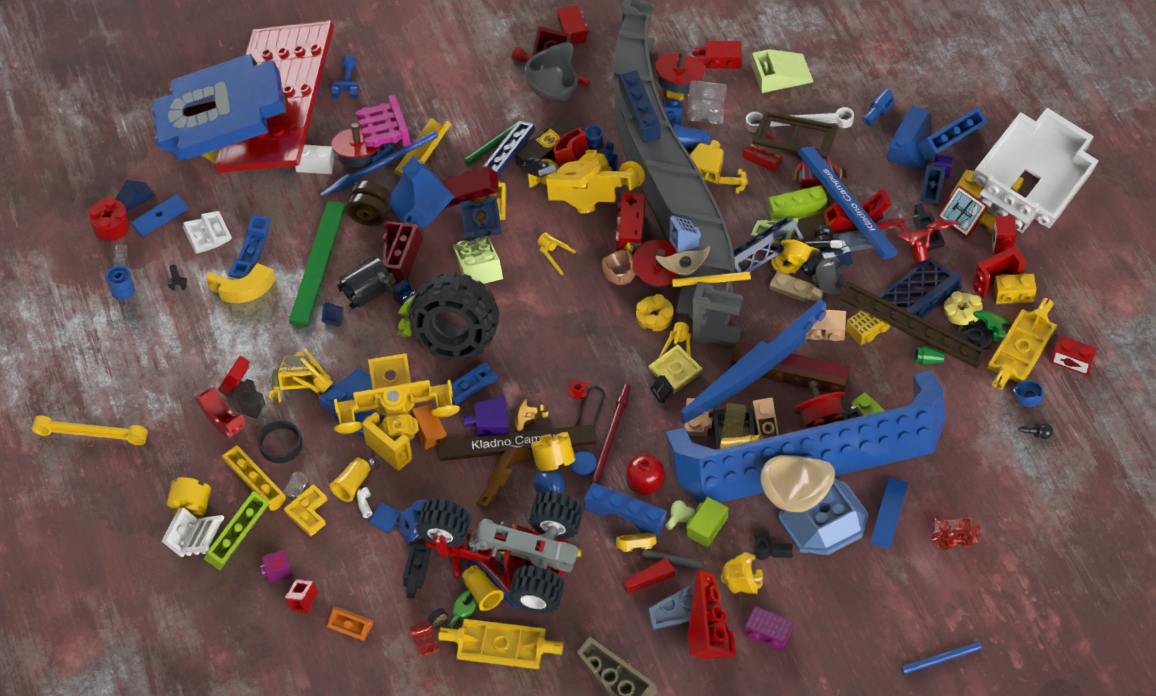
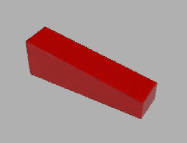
M665 558L623 581V588L627 594L674 577L675 569L668 559Z

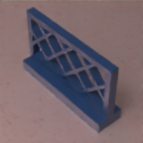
M929 257V259L922 262L878 297L882 299L894 297V302L890 303L898 307H908L906 311L923 319L951 297L953 292L962 289V275L958 272H950ZM931 265L935 268V271H924V269ZM924 276H935V281H924ZM937 276L948 277L946 280L937 281ZM922 277V281H910V279ZM922 286V291H910V287ZM924 286H935L931 291H924ZM900 287H908V291L906 292H897V289ZM922 296L918 301H910V297ZM897 297H908V301L897 302Z

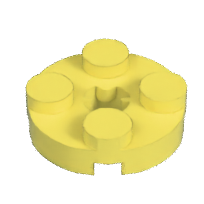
M959 291L953 292L951 297L944 303V314L951 323L957 325H968L969 321H978L979 318H976L973 313L983 310L979 296Z

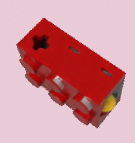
M623 193L622 200L618 201L619 215H617V230L615 233L616 251L629 249L634 256L635 251L643 244L645 194Z

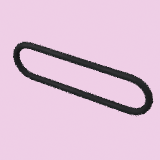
M592 386L586 391L587 396L583 400L575 426H578L589 392L592 389H599L602 392V397L593 421L595 427L605 397V392L601 387Z

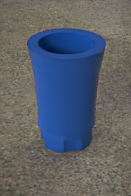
M674 123V131L685 148L695 149L700 143L709 144L710 132Z

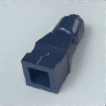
M843 240L841 248H825L819 253V257L813 256L808 258L801 265L805 275L808 273L810 275L816 274L818 263L824 259L836 256L840 260V262H837L838 267L845 264L847 266L853 264L851 250Z

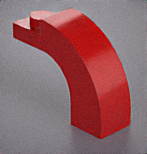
M880 189L870 199L860 204L874 223L883 219L882 213L892 205L887 190ZM837 202L833 203L823 212L826 224L830 225L834 230L852 231L858 229Z
M210 387L194 398L206 417L224 436L230 438L245 427L243 423L246 420L243 415L232 412L215 388Z

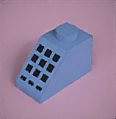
M675 216L670 217V241L677 253L698 247L699 238L701 237L698 227H694L690 220Z

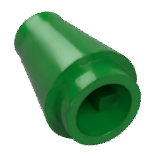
M925 346L916 348V363L927 365L944 362V352Z

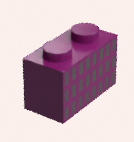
M757 606L754 607L745 625V636L754 642L759 641L771 649L781 651L784 650L793 631V621Z

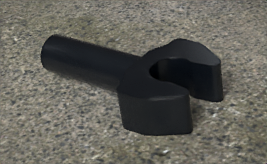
M170 265L169 269L172 277L168 278V287L174 291L175 285H180L181 289L185 290L187 278L179 276L176 265Z

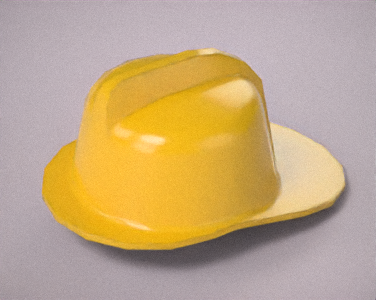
M786 239L781 241V245L784 247V258L795 266L803 265L811 253L820 252L819 249L810 247L797 240Z

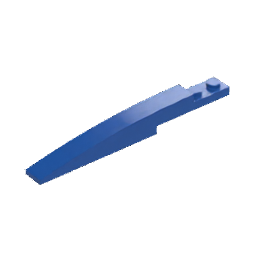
M820 299L770 344L761 341L681 411V422L685 424L724 402L789 356L805 342L806 333L812 329L813 325L817 321L823 320L826 316V302Z

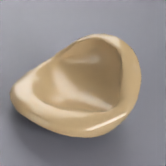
M793 455L774 456L765 463L761 471V485L768 499L784 511L797 513L807 511L817 505L826 496L835 479V469L832 464L820 459Z

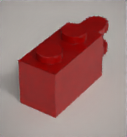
M706 41V47H695L692 49L693 57L703 65H706V69H741V41Z

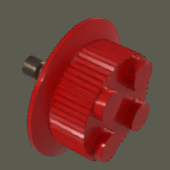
M811 381L808 384L813 398L793 409L794 414H801L804 426L808 429L838 422L845 415L841 400L846 395L845 392H832L820 395L816 381Z

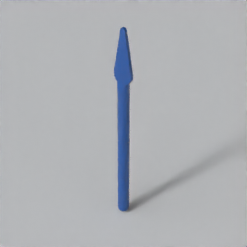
M433 131L412 142L411 145L405 146L353 174H345L323 190L320 195L324 196L352 186L359 178L438 137V133Z

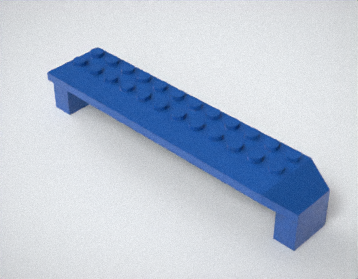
M932 371L913 375L914 400L908 406L718 450L692 443L685 427L667 431L666 437L670 465L678 484L700 503H704L707 497L722 503L764 493L761 485V471L768 460L778 455H793L826 461L832 464L835 469V476L932 454L935 451L945 424L944 390Z

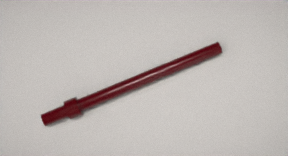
M628 384L623 385L621 394L617 397L616 409L591 480V485L592 483L599 484L623 410L627 407L629 401L628 395L631 386Z

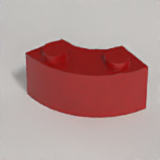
M581 127L568 132L556 142L554 154L558 168L562 167L565 163L579 161L586 154V151L589 150L585 133Z

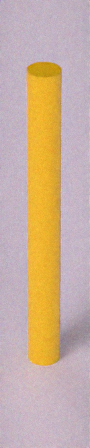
M750 272L672 279L673 287L697 285L698 282L709 284L749 280L751 276Z

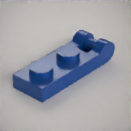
M486 362L479 365L451 384L453 397H451L452 403L458 405L489 383L496 382L499 376L490 370L491 367Z

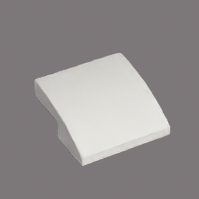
M219 211L201 214V219L183 222V229L195 254L221 246L232 239Z

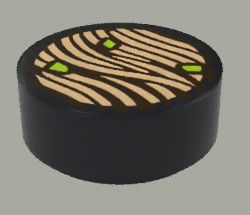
M438 608L429 615L427 621L432 628L439 627L447 620L448 613L443 608Z

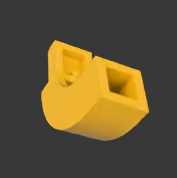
M259 263L255 265L247 276L237 280H229L211 272L206 276L208 288L213 292H218L221 301L229 303H244L257 299L266 293L276 280L273 269Z

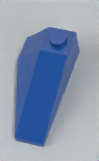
M915 106L911 107L889 146L888 161L923 171L927 161L916 145L929 137L928 110Z

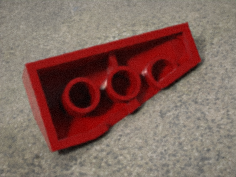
M698 570L696 573L689 622V656L700 659L735 657L734 634L732 630H728L725 620L728 616L726 611H722L719 602L721 594L715 576L712 573Z

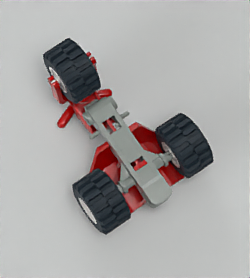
M542 492L534 498L529 517V524H531L530 526L535 531L518 524H513L512 528L504 527L503 521L500 525H497L492 520L483 519L479 523L477 531L474 530L473 532L469 528L472 520L471 514L465 508L451 501L433 499L424 502L416 525V531L426 540L427 547L438 549L439 557L444 558L445 556L452 555V569L455 578L461 576L460 555L464 559L486 561L490 559L491 554L492 557H495L496 552H505L503 561L510 590L509 599L518 607L530 612L552 613L559 608L564 589V581L560 577L561 573L565 574L573 569L578 553V548L575 545L569 544V541L564 539L573 538L578 534L584 510L580 502L573 497L558 492Z

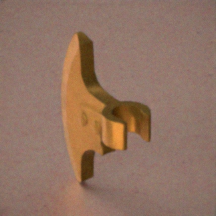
M522 399L517 405L513 417L514 425L518 432H524L525 425L535 422L536 417L547 419L549 413L547 411L548 406L540 405L537 408H530L527 406V399Z

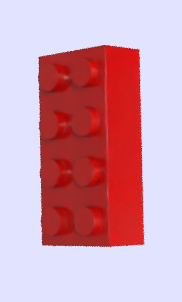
M240 355L217 391L227 397L229 394H233L250 366L248 364L250 361Z

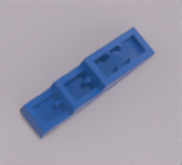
M889 477L871 544L891 549L908 487L907 481Z

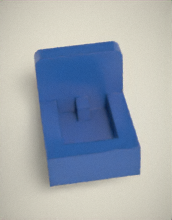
M675 98L665 100L664 111L670 124L681 125L683 101Z

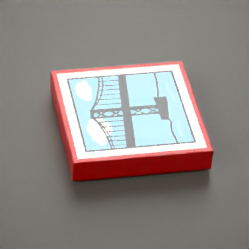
M958 185L938 217L942 220L959 221L961 225L954 224L951 226L966 237H970L989 208V205Z

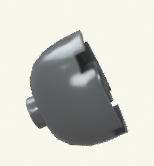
M837 256L822 260L816 267V274H813L814 285H818L819 289L828 295L841 294L843 291L841 287H845L843 269L837 265V262H840Z

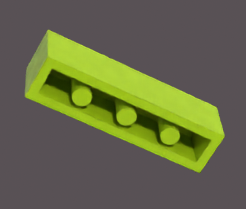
M253 491L208 550L204 560L220 571L265 512L270 502Z

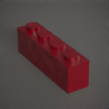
M482 166L477 170L465 171L461 175L449 176L447 179L441 180L455 196L444 209L459 205L460 202L473 201L499 193L498 174L489 166Z

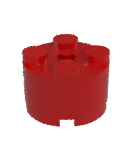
M107 197L89 209V219L94 234L100 240L110 239V241H117L127 234L130 222L125 206L120 201L115 200L113 197Z

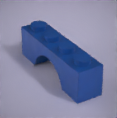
M592 483L584 498L586 511L601 517L607 514L619 515L631 521L640 532L656 534V538H659L666 524V510L596 483Z

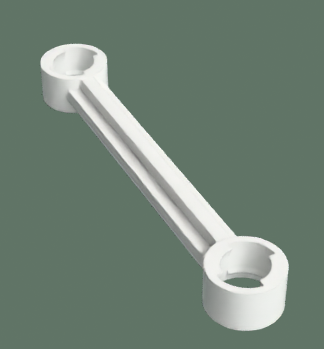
M847 107L839 108L836 113L789 115L825 123H836L841 128L852 126L854 120L853 110ZM759 112L749 113L746 116V129L756 133L759 124H751V122H754V120L760 122L763 115ZM844 115L850 117V119L843 120L840 118L844 117ZM772 121L770 127L791 125Z

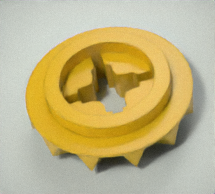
M783 252L771 260L774 271L777 270L787 275L790 273L795 274L801 267L795 266L790 262L783 266V262L788 261L784 258Z

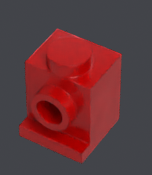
M295 580L285 599L292 611L310 613V606L318 591L312 581Z

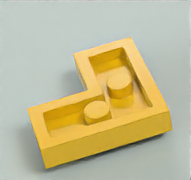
M313 484L286 506L284 513L311 537L326 525L325 520L315 510L327 501V496Z

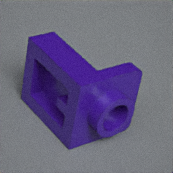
M936 154L933 165L946 168L944 178H950L953 157Z

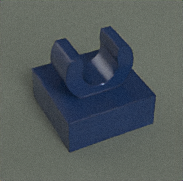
M326 302L323 305L321 322L339 327L342 324L344 307Z

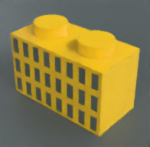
M860 311L847 320L846 332L862 346L866 342H871L881 332H886L890 325Z

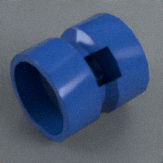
M118 265L107 271L106 280L112 296L118 300L130 298L135 292V286L129 269Z

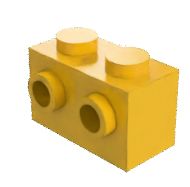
M1026 273L996 276L993 288L996 304L1034 302L1037 290L1034 274Z

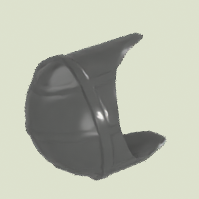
M565 42L541 51L527 61L524 75L529 87L538 96L547 100H560L564 102L573 95L577 87L578 75L573 71L571 65L573 55L571 43Z

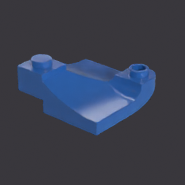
M413 156L402 168V176L391 193L389 206L401 219V223L418 224L419 229H422L432 222L455 196L420 159Z
M356 367L340 383L335 386L330 385L319 397L320 406L335 415L336 420L339 421L334 399H337L338 402L355 400L353 393L372 390L371 375ZM377 411L355 413L356 422L363 423L366 417ZM379 414L380 422H382L384 417ZM363 427L356 431L362 437H364Z

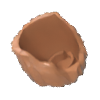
M629 249L615 251L602 259V270L608 281L617 285H624L630 283L635 277L633 254Z

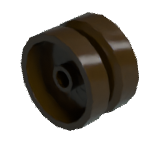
M359 181L352 188L345 208L346 213L357 223L367 226H378L385 219L391 202V194L380 184L371 181Z

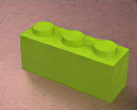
M822 185L768 198V212L771 220H782L787 216L801 219L823 214L827 209V197Z

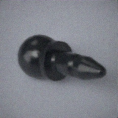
M1046 423L1018 428V431L1022 433L1033 434L1034 437L1048 439L1053 434V428Z

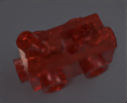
M974 516L943 521L935 517L932 520L934 531H930L932 543H936L937 548L948 550L955 545L968 547L972 543L978 542L977 536H981L980 525L975 523Z

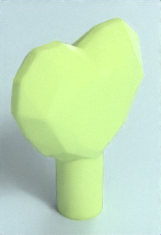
M682 500L675 501L671 507L672 518L665 524V527L671 530L678 522H687L696 515L695 510L687 507Z

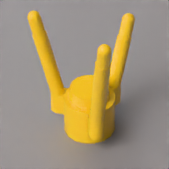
M545 232L538 239V244L541 246L539 250L545 254L559 274L563 275L562 270L548 251H553L557 245L574 254L576 250Z
M675 323L674 329L670 332V336L659 358L666 353L673 339L674 344L686 340V353L691 357V334L688 333L689 326L686 323Z
M305 349V354L320 372L319 374L304 358L300 359L316 376L313 381L315 386L296 376H293L292 379L311 388L316 393L319 391L324 393L332 385L333 381L309 351Z

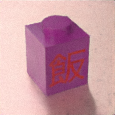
M286 550L262 556L264 563L260 565L263 577L267 576L269 583L293 577Z

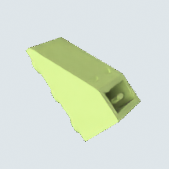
M771 49L752 53V69L761 93L813 82L803 54Z
M488 236L475 238L470 241H460L453 245L462 276L464 274L470 275L473 280H479L483 284L503 279L499 257Z

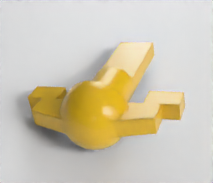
M738 169V175H741V178L719 177V184L740 185V187H736V194H740V191H744L748 184L746 172Z

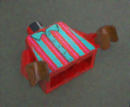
M830 156L827 159H823L839 180L841 178L848 179L846 168H839L835 162L831 161ZM804 161L791 170L790 181L793 179L799 180L800 190L822 185L824 190H827Z

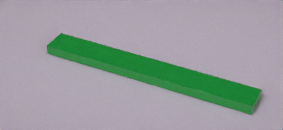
M327 201L289 318L290 324L307 327L309 325L345 212V203Z

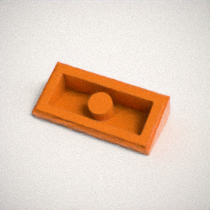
M334 607L327 627L364 641L374 620L339 607Z

